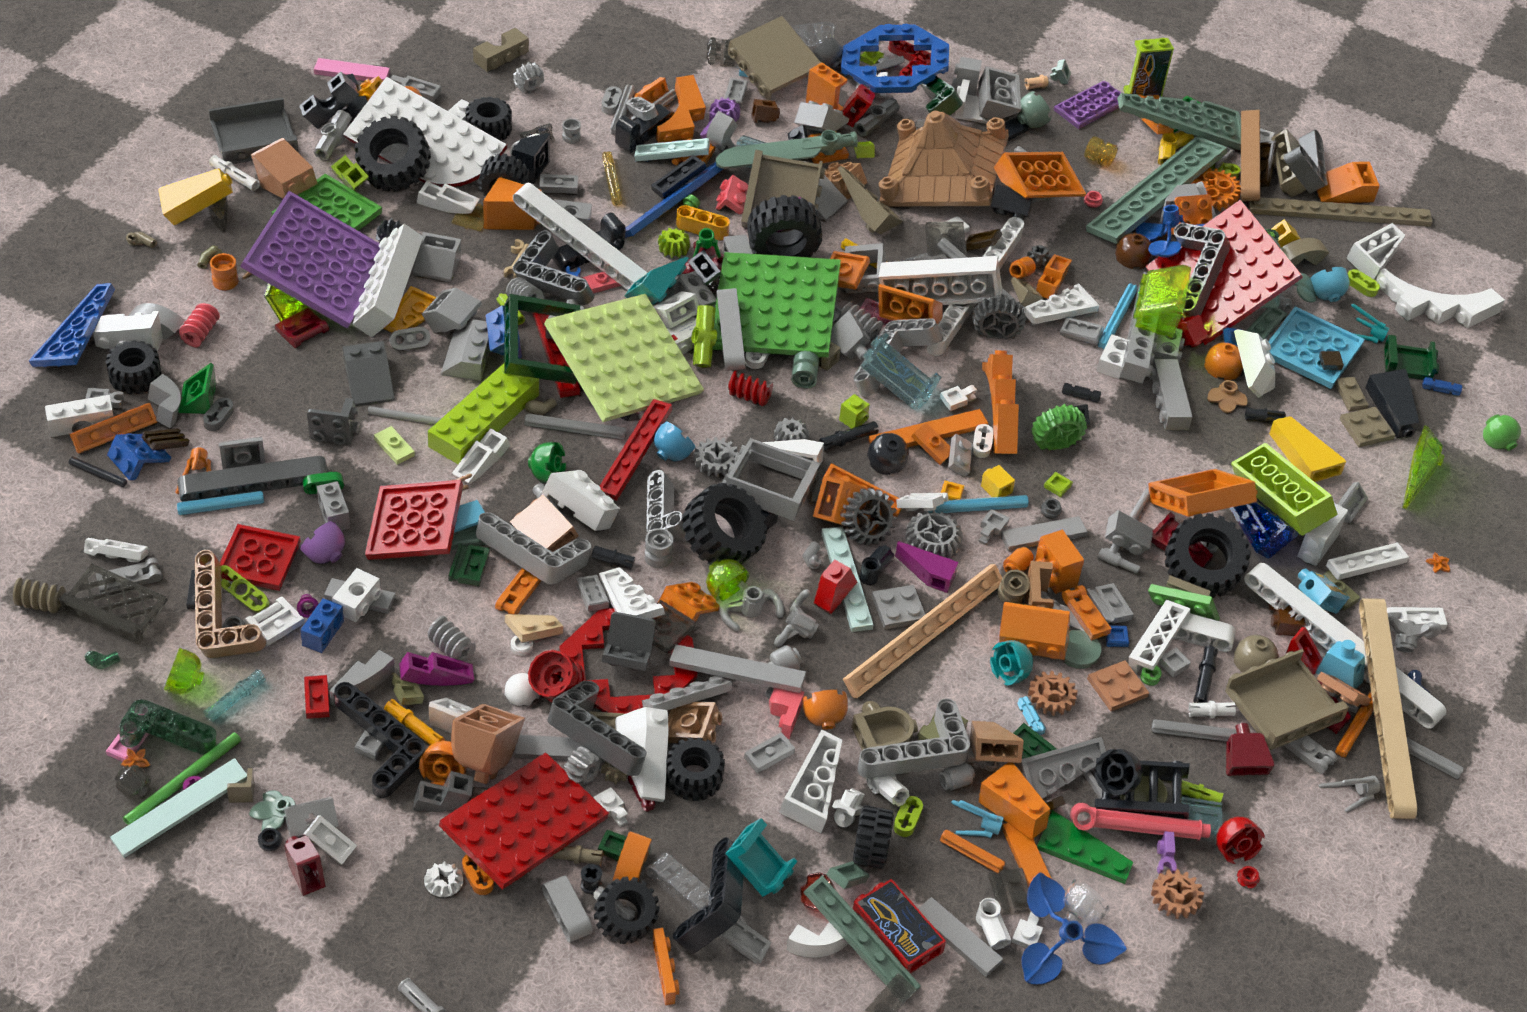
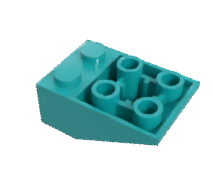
M684 257L649 271L635 281L624 296L631 298L646 294L653 306L657 301L660 303L667 295L665 292L667 288L670 289L676 283L675 277L686 269L685 263L689 258Z

